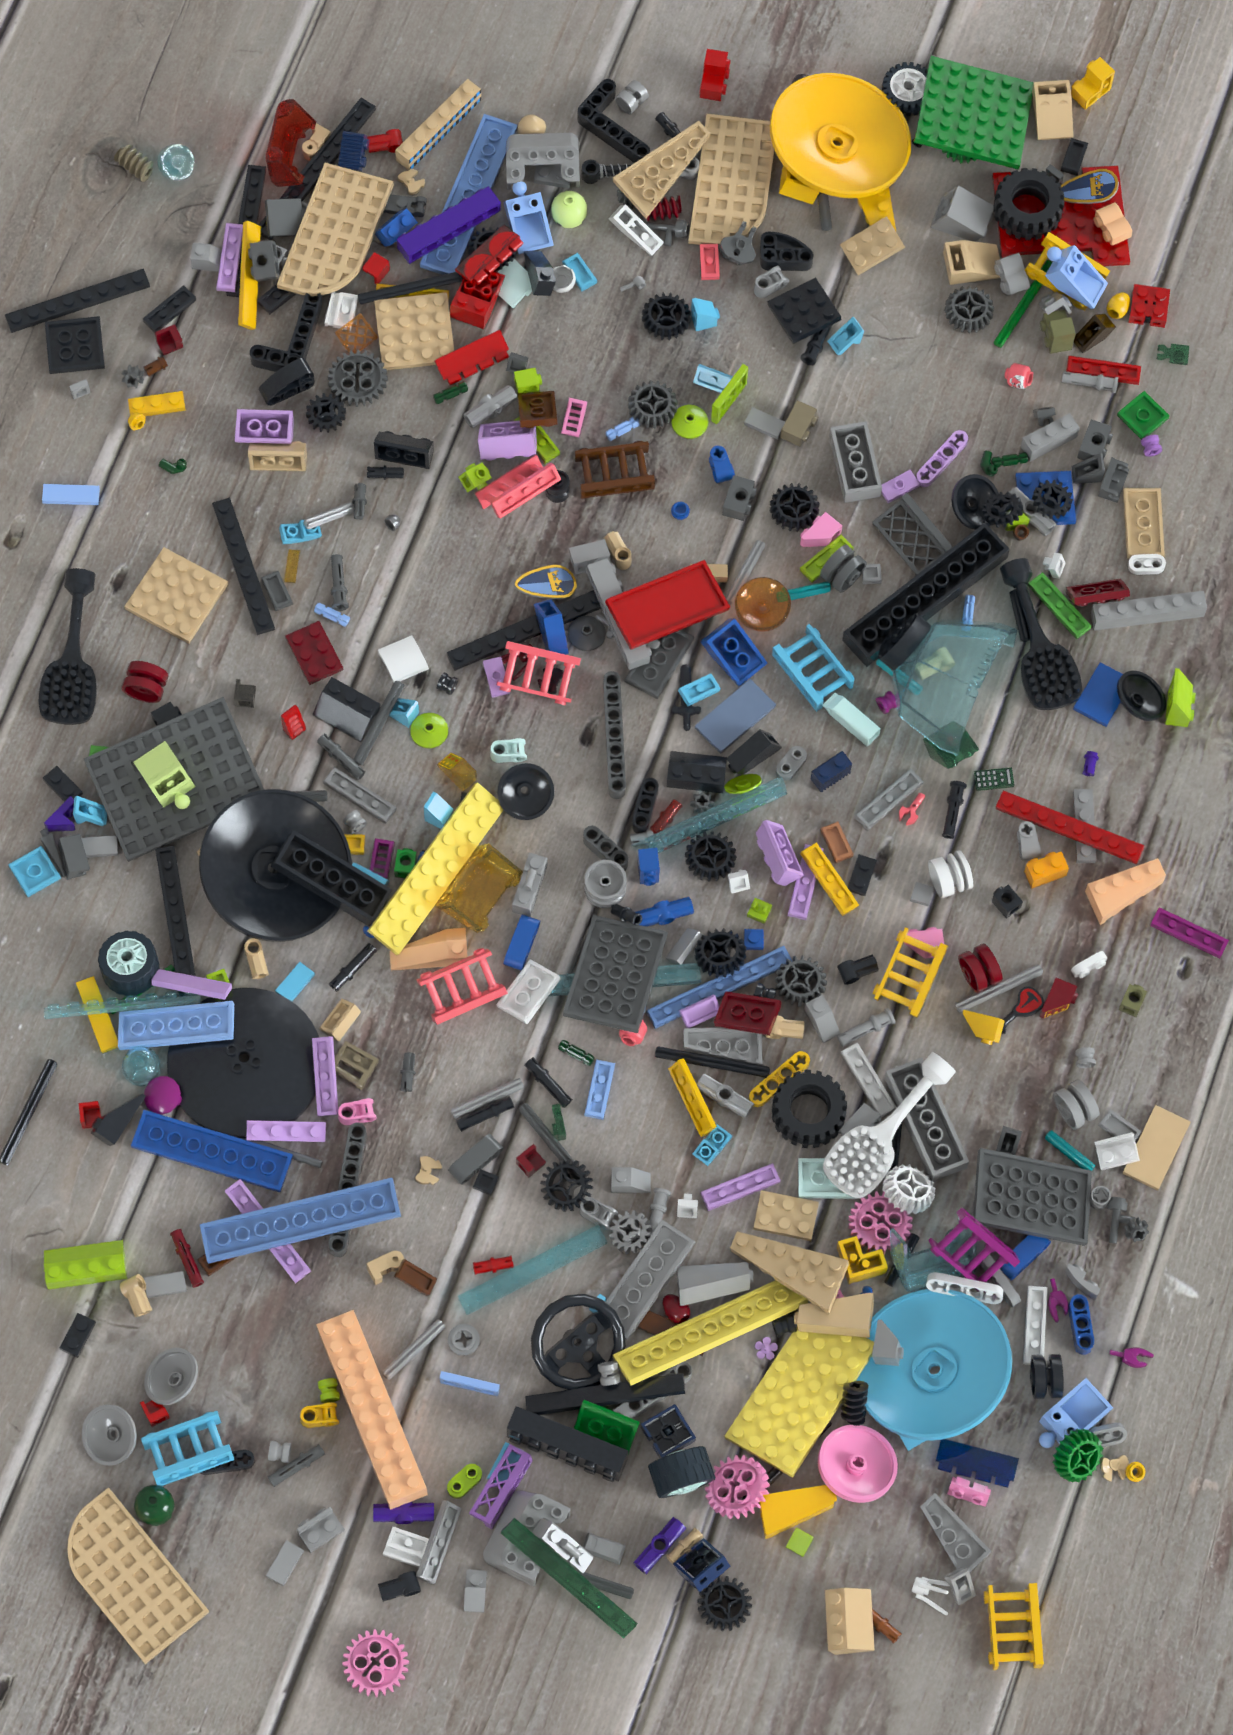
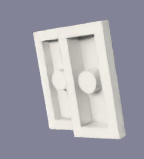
M412 635L378 649L379 656L384 662L393 682L402 681L429 669Z

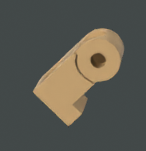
M317 123L312 127L313 135L302 145L303 156L309 161L331 135V131Z
M391 1251L366 1263L367 1270L375 1285L383 1282V1275L391 1271L397 1272L404 1259L401 1252Z

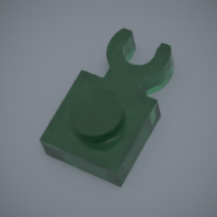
M1171 344L1170 348H1167L1165 345H1158L1157 351H1163L1164 354H1157V360L1169 358V363L1188 364L1189 345Z
M560 1104L552 1105L555 1121L552 1124L553 1135H557L558 1141L566 1140Z

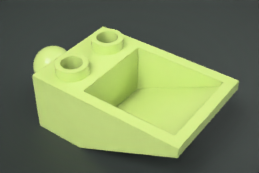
M166 741L134 761V764L163 808L175 801V805L179 809H186L189 806L190 799L185 794L196 786Z

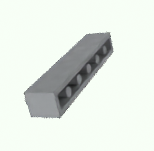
M608 558L587 565V576L628 671L648 664L652 655L649 645L644 644L630 650L605 603L606 599L623 593L622 582L620 579L617 580L615 576L616 569L614 564H610Z
M1204 591L1093 604L1090 614L1095 631L1204 617L1207 604Z

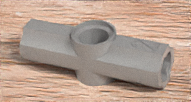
M507 385L493 395L488 394L484 396L478 405L464 413V418L467 424L474 428L488 418L493 419L497 417L503 408L517 400L518 396L515 390Z
M1017 487L1013 488L1009 492L1010 496L1015 493L1017 498L1020 497L1024 509L1022 513L1029 518V523L1044 536L1050 534L1056 527V523L1049 519L1047 515L1043 517L1042 511H1036L1038 506H1033V500H1030ZM1027 510H1032L1035 513H1028Z
M703 1074L697 1083L701 1093L715 1100L719 1106L726 1107L743 1118L749 1115L754 1106L753 1102L734 1092L730 1086L723 1085L706 1074ZM727 1093L730 1097L722 1099L720 1094Z

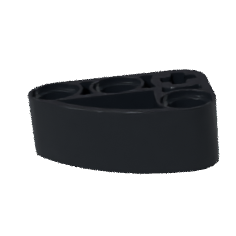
M768 231L761 235L760 265L762 269L769 271L773 267L779 266L781 271H808L812 268L814 254L800 240L779 232Z
M299 358L276 371L258 390L267 406H272L313 387L315 383L314 373L306 359Z
M917 613L912 615L883 640L878 659L891 670H895L920 645L930 631L931 625Z

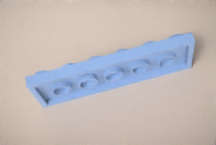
M233 1001L119 1012V1050L231 1040L234 1037Z

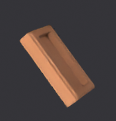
M839 822L820 829L835 863L853 857L854 854Z

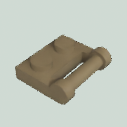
M345 1041L335 1056V1071L337 1075L356 1085V1088L362 1090L379 1063V1059ZM342 1062L363 1075L361 1078H358L338 1067V1065Z

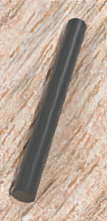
M247 1140L293 1154L292 1159L321 1168L323 1163L322 1160L264 1141Z

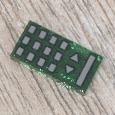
M1012 767L974 771L976 791L1014 787Z

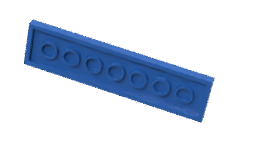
M143 1110L131 1144V1148L233 1179H241L243 1182L280 1193L293 1154L147 1110Z

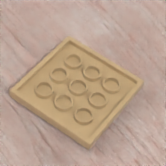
M447 293L374 301L381 362L384 363L383 369L394 370L436 365L434 360L454 351Z
M163 547L124 607L125 610L189 644L224 592L228 581Z

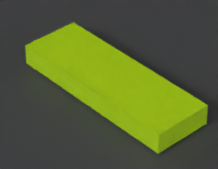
M520 416L514 419V421H520ZM536 426V453L546 464L559 456L560 451L541 426Z
M839 535L802 565L800 571L813 583L820 577L823 566L833 553L843 545H848L852 550L854 547L842 535Z

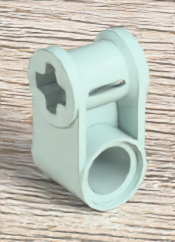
M521 738L494 741L491 745L490 757L496 763L523 762L527 760V755L524 751L526 742ZM500 749L503 753L497 754L494 751Z

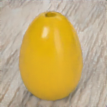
M1120 292L1108 301L1106 311L1111 318L1120 319L1127 314L1130 307L1129 295L1125 292Z

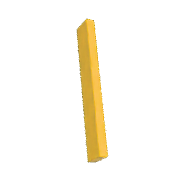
M245 221L243 222L238 325L254 330L256 329L258 281L251 275L253 263L252 259L250 260L248 249L250 248V243L260 242L261 226Z

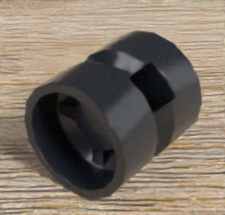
M557 470L561 480L546 489L545 492L550 501L560 503L569 497L570 480L564 471Z

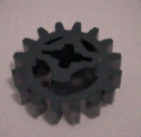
M325 393L322 394L321 398L316 395V400L311 399L310 405L306 406L308 424H313L314 430L319 427L320 432L326 429L327 433H329L330 428L336 431V425L342 426V421L346 419L344 402H339L338 396L333 399L331 393L329 397H326Z
M1046 480L1044 484L1039 483L1038 487L1035 488L1032 500H1035L1033 506H1038L1036 511H1042L1043 517L1048 514L1049 519H1052L1053 515L1059 519L1060 515L1065 516L1071 508L1073 499H1071L1072 492L1067 493L1068 486L1063 488L1062 482L1056 484L1055 480L1052 483Z
M1008 491L1005 495L1002 492L999 493V496L993 494V499L987 498V503L983 504L984 509H982L985 521L989 522L990 526L996 524V528L1000 525H1003L1005 528L1008 523L1013 525V521H1019L1018 516L1023 515L1022 510L1024 509L1020 497L1017 498L1015 493L1010 496Z

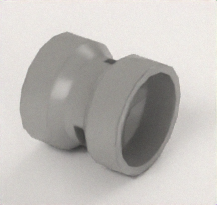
M1097 1186L1092 1190L1090 1205L1094 1209L1102 1210L1107 1207L1111 1198L1109 1189L1105 1186Z
M617 1361L598 1364V1371L601 1373V1385L607 1386L621 1382L620 1375L617 1374Z
M271 1441L268 1461H276L280 1458L283 1463H289L291 1443L285 1442L281 1446L277 1441Z

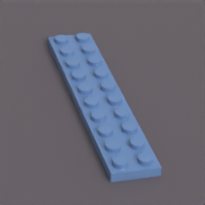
M486 114L483 115L442 213L448 207L460 203L462 199L474 195L481 188L484 189L489 186L492 190L506 157V141L509 136L516 134L517 124ZM476 226L424 255L420 262V268L441 275L456 272L455 268L461 264Z
M388 1178L200 1224L206 1259L209 1264L401 1217L393 1178Z

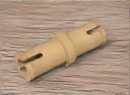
M693 1528L683 1540L680 1539L678 1541V1545L666 1555V1558L673 1564L685 1553L692 1551L691 1548L703 1538L701 1532Z

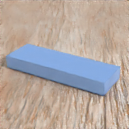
M43 484L42 503L99 505L100 487L95 485Z
M596 1059L584 1116L604 1120L615 1063Z
M443 1371L440 1374L441 1384L493 1396L499 1395L500 1384Z

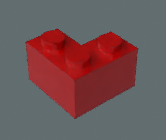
M707 49L700 87V98L721 101L722 95L726 94L727 84L724 83L725 79H729L731 60L728 59V52Z

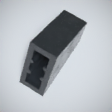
M759 729L726 758L730 763L728 767L734 774L744 775L782 747L771 733Z

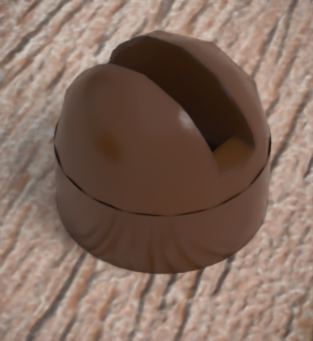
M1018 525L1013 530V536L1017 540H1024L1029 535V530L1025 525ZM1022 529L1024 532L1018 536L1017 533Z

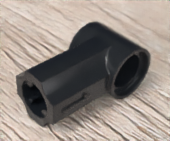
M873 954L856 961L847 960L837 966L845 985L855 983L860 977L879 970Z
M415 1571L403 1573L396 1579L378 1584L383 1602L400 1596H412L421 1592Z

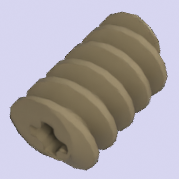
M131 144L120 148L114 156V161L118 162L120 166H124L136 178H140L141 182H145L152 174L154 162H148L147 156L142 158L143 154L141 152L136 155L137 149L131 150Z

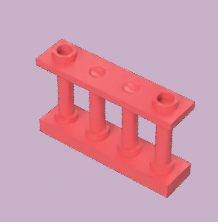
M535 454L477 491L475 495L482 509L492 505L497 517L501 519L560 481L561 478L553 463L543 467L538 456Z
M506 641L505 648L509 649L508 653L510 655L503 683L497 681L496 684L500 686L499 690L511 692V689L553 698L555 703L566 705V702L571 703V699L566 698L572 668H575V665H580L581 658ZM520 652L527 653L528 657L522 687L511 685L516 658ZM538 656L546 658L545 662H547L540 691L529 689L535 660H538ZM557 661L564 662L563 666H565L559 695L557 696L547 692L553 666Z
M484 948L477 949L469 957L431 973V971L420 975L421 978L417 979V983L420 986L426 984L436 1009L435 1013L431 1014L434 1023L438 1025L508 994L504 985L495 982L486 957L492 955L490 950H484ZM479 961L489 985L487 987L488 990L483 992L478 991L468 965ZM459 969L462 970L471 992L470 998L465 1000L460 998L450 974ZM444 977L454 1001L452 1002L453 1005L447 1008L442 1005L433 983L434 980Z

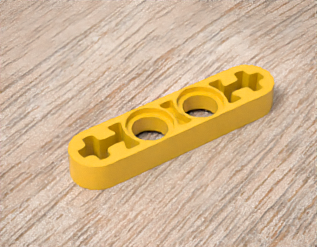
M803 1051L795 1053L753 1088L749 1094V1101L754 1103V1107H761L774 1097L777 1088L770 1090L767 1087V1083L775 1081L778 1086L780 1083H784L785 1077L781 1074L783 1069H790L792 1071L791 1077H793L795 1072L800 1071L802 1073L805 1071L810 1063L809 1055ZM798 1057H799L800 1059L805 1058V1061H804L805 1064H804V1065H803V1063L798 1064V1065L796 1066V1070H795L794 1065L797 1064V1062H798ZM764 1089L765 1093L761 1096V1101L758 1099L754 1101V1094L758 1096Z

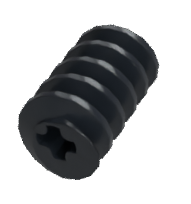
M853 1381L843 1385L841 1418L850 1425L860 1426L865 1423V1404L867 1403L869 1385L864 1381Z

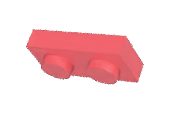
M700 244L701 280L720 279L718 244Z

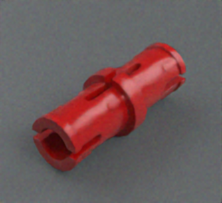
M512 1255L497 1259L491 1257L490 1260L473 1262L475 1275L491 1271L496 1273V1270L514 1268Z

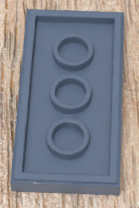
M749 679L697 723L695 729L721 754L772 711L776 704Z

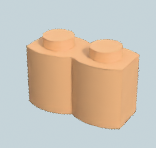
M1115 202L1096 210L1094 222L1098 228L1102 229L1106 242L1109 241L1111 245H1115L1132 236L1131 226Z

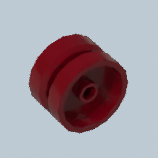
M131 661L126 671L128 677L124 678L121 686L122 691L138 701L146 703L160 702L164 693L162 687L167 684L168 673L152 663Z
M985 943L974 947L973 953L966 951L958 956L962 973L976 993L987 989L988 983L995 985L1003 980L1000 966L993 952Z

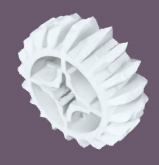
M902 1164L899 1167L895 1166L887 1173L883 1181L882 1190L885 1192L884 1197L889 1198L888 1203H893L894 1208H900L901 1212L905 1210L908 1215L912 1212L916 1215L930 1207L935 1198L936 1188L933 1187L934 1182L929 1180L930 1175H924V1170L919 1171L917 1166L912 1168L910 1164L906 1167Z

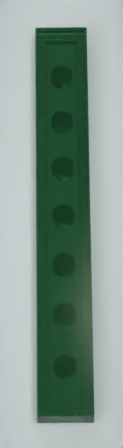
M516 1518L512 1519L502 1529L501 1534L623 1639L637 1626L638 1623Z

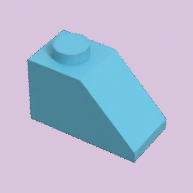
M698 298L692 299L691 318L695 330L700 331L716 327L720 315L718 308H714L713 302Z
M435 792L431 794L424 806L425 821L439 829L443 828L454 813V809Z

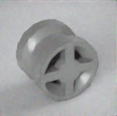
M358 810L349 813L343 819V823L349 826L351 834L358 833L367 825L366 820L360 817L361 814Z
M1084 1047L1075 1050V1055L1078 1057L1076 1066L1078 1068L1094 1067L1096 1065V1060L1093 1059L1095 1049Z

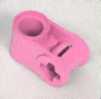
M367 1098L342 1104L338 1109L339 1122L343 1125H352L353 1123H368L376 1120L377 1117L372 1107L373 1099ZM345 1111H349L352 1113V1115L350 1117H344L342 1113Z

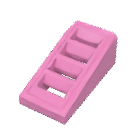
M569 398L561 434L579 438L587 401ZM574 406V407L582 408V410H581V411L573 410V409H571V407ZM570 413L578 414L580 418L569 415ZM568 419H569V420H573V421H578L579 423H578V425H577V424H573V423H568ZM566 427L577 428V431L566 430Z

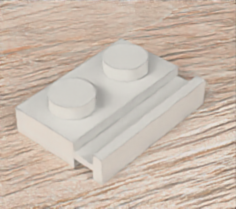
M332 292L325 326H333V328L351 331L358 303V295Z
M1132 1132L1095 1142L1102 1171L1140 1161Z
M392 1527L383 1556L419 1568L429 1539Z

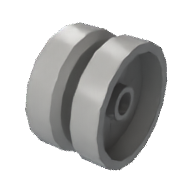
M612 860L594 862L585 874L584 892L587 899L593 905L600 908H611L612 905L619 904L626 894L627 876L624 869Z
M1078 1079L1068 1084V1090L1061 1088L1053 1093V1099L1060 1115L1073 1130L1082 1127L1085 1124V1120L1092 1121L1100 1115L1093 1095L1086 1085Z

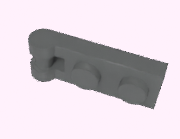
M390 194L383 213L396 214L400 210L407 208L413 217H424V206L426 205L427 198L423 196L409 197Z

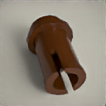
M162 356L161 358L157 357V360L143 366V368L147 372L148 377L162 369L166 370L165 368L168 364Z

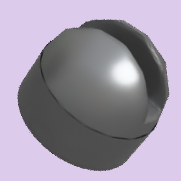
M392 514L384 520V523L388 529L395 531L400 526V518Z

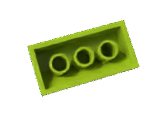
M123 1240L44 1250V1272L48 1290L127 1279Z

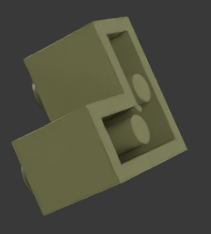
M1065 310L1053 311L1049 315L1044 313L1042 321H1040V328L1042 332H1045L1044 343L1046 348L1049 347L1050 354L1072 350L1076 334L1072 318H1067Z

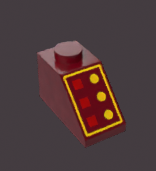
M1055 978L1040 1017H1049L1069 1009L1071 1003L1075 1004L1078 993H1076L1077 986Z

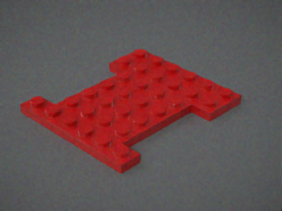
M1118 166L1082 168V174L1097 169L1112 171L1117 176L1119 182L1118 190L1110 200L1101 203L1064 202L1061 220L1056 229L1051 230V233L1069 245H1075L1080 252L1091 251L1092 259L1104 267L1130 265L1128 239L1111 245L1109 241H1105L1102 229L1098 228L1094 222L1096 210L1114 202L1119 206L1125 217ZM1011 172L992 174L994 197L999 183L1003 181L1006 175L1009 174L1011 176ZM1021 195L1012 201L1017 209L1025 213L1033 214L1045 209L1043 202L1032 195ZM997 222L1001 258L1016 253L1020 255L1042 254L1045 247L1041 243L1046 236L1042 235V238L1037 240L1035 238L1025 240L1022 237L1017 239L1013 234L1011 236L1008 235L1006 229H1001L999 222Z

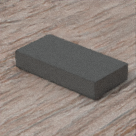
M279 571L261 577L275 611L293 605Z

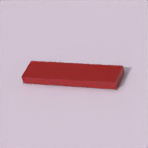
M1068 356L1066 371L1091 376L1103 374L1104 377H1119L1118 382L1139 385L1141 366Z

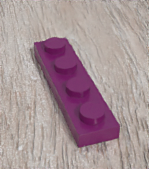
M1160 907L1150 924L1151 927L1219 959L1229 941Z

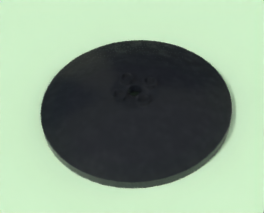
M267 789L248 793L224 807L211 822L204 835L199 855V873L204 892L217 914L227 924L244 935L270 942L293 941L319 930L340 909L278 871L271 873L268 870V865L273 863L286 838L293 830L352 865L347 839L337 821L325 808L304 795L280 789Z
M258 988L231 989L225 1000L208 997L198 1003L233 1001L234 1037L231 1040L169 1045L167 1054L168 1077L174 1079L179 1085L180 1096L182 1097L179 1105L183 1111L203 1128L237 1138H246L247 1120L294 1122L309 1107L316 1095L312 1038H319V1035L306 1013L284 996ZM245 1053L250 1058L247 1062H241L239 1056Z

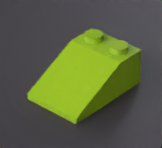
M1175 668L1168 689L1165 725L1188 727L1189 722L1193 721L1194 710H1191V704L1195 703L1196 693L1193 692L1191 682L1179 668Z

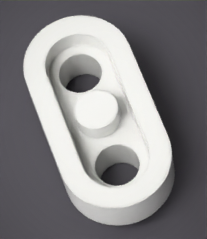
M1159 554L1133 555L1129 559L1128 569L1135 575L1160 574L1165 569L1166 560ZM1138 564L1140 568H1136L1134 565Z
M1100 951L1075 965L1071 972L1074 977L1083 978L1090 973V970L1103 967L1106 964L1107 956L1103 951Z

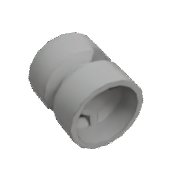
M633 80L625 87V90H622L615 97V101L622 111L631 114L638 108V104L641 105L649 98V94L640 82Z

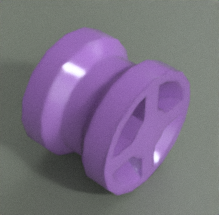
M1149 435L1141 440V444L1145 448V456H1155L1162 452V446L1158 443V435Z

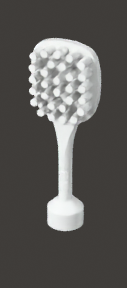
M931 1052L922 1063L924 1077L891 1115L876 1126L868 1127L861 1125L853 1128L843 1135L827 1154L823 1163L824 1173L843 1193L853 1198H863L875 1190L886 1177L893 1164L895 1152L892 1147V1139L903 1119L932 1085L946 1084L956 1073L936 1053Z

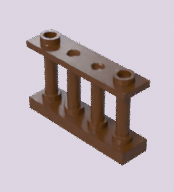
M636 441L631 444L593 449L581 448L575 451V462H582L585 480L584 484H580L581 499L655 489L654 475L647 474L644 453L649 451L648 441ZM627 455H637L639 477H629L626 462ZM618 457L621 479L612 480L610 478L607 458ZM600 459L603 481H592L589 460Z

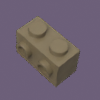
M797 400L781 429L780 438L801 447L803 441L807 442L810 436L809 430L811 426L815 427L818 421L816 416L817 409Z

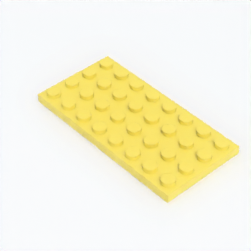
M796 1327L797 1331L791 1334L725 1434V1439L793 1478L842 1403L843 1385L856 1381L872 1357L874 1342L866 1337L800 1332L798 1327Z

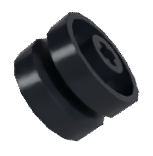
M1049 1354L1047 1365L1043 1355H1031L1030 1384L1034 1399H1044L1047 1394V1387L1051 1398L1063 1397L1064 1376L1060 1354Z

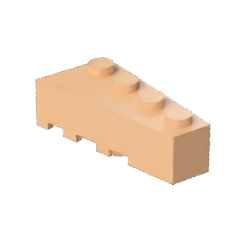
M1158 858L1087 884L1085 892L1100 925L1164 882L1166 874Z

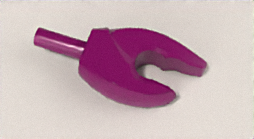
M1055 1278L1050 1279L1053 1292L1049 1295L1048 1308L1052 1318L1058 1323L1059 1318L1056 1306H1061L1066 1316L1069 1311V1303L1065 1294L1061 1290H1057Z
M1138 1347L1127 1348L1123 1352L1109 1351V1355L1122 1357V1362L1133 1368L1147 1366V1363L1138 1361L1137 1356L1154 1357L1149 1351Z

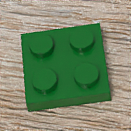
M1145 391L1117 413V416L1141 440L1149 436L1167 421L1170 416Z

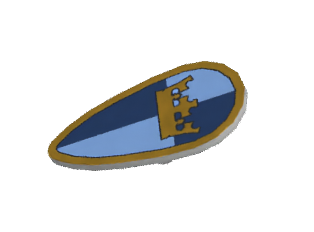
M1097 169L1066 181L1061 185V191L1064 192L1065 202L1101 203L1110 200L1116 194L1119 182L1117 176L1112 171Z
M550 565L534 569L520 576L514 583L515 589L524 594L547 599L569 598L577 587L573 573L561 565Z

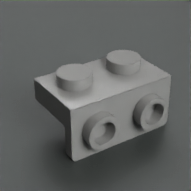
M1058 292L1052 295H1045L1041 298V302L1038 303L1047 315L1061 306L1068 314L1072 312L1070 309L1072 304L1064 294L1060 295Z

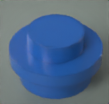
M677 502L672 506L671 514L675 519L683 520L689 516L690 509L686 503Z

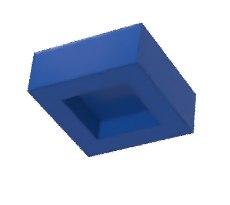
M744 929V945L746 950L764 949V929Z

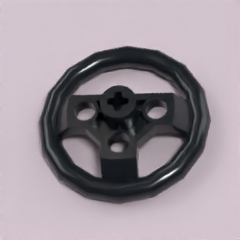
M587 1294L563 1296L549 1304L537 1318L531 1335L532 1358L540 1374L554 1386L567 1390L601 1384V1373L598 1371V1364L606 1361L597 1352L598 1336L608 1328H611L613 1331L614 1345L607 1362L614 1361L613 1354L624 1350L626 1347L624 1326L617 1312L601 1298ZM585 1306L597 1310L574 1329L567 1330L563 1338L544 1355L543 1337L547 1325L556 1314L568 1307ZM589 1323H594L596 1326L593 1333H587L586 1331ZM559 1349L565 1350V1356L562 1359L556 1358V1352ZM586 1351L592 1352V1359L589 1361H584L583 1359ZM567 1362L580 1363L591 1376L572 1379L560 1375L558 1371Z

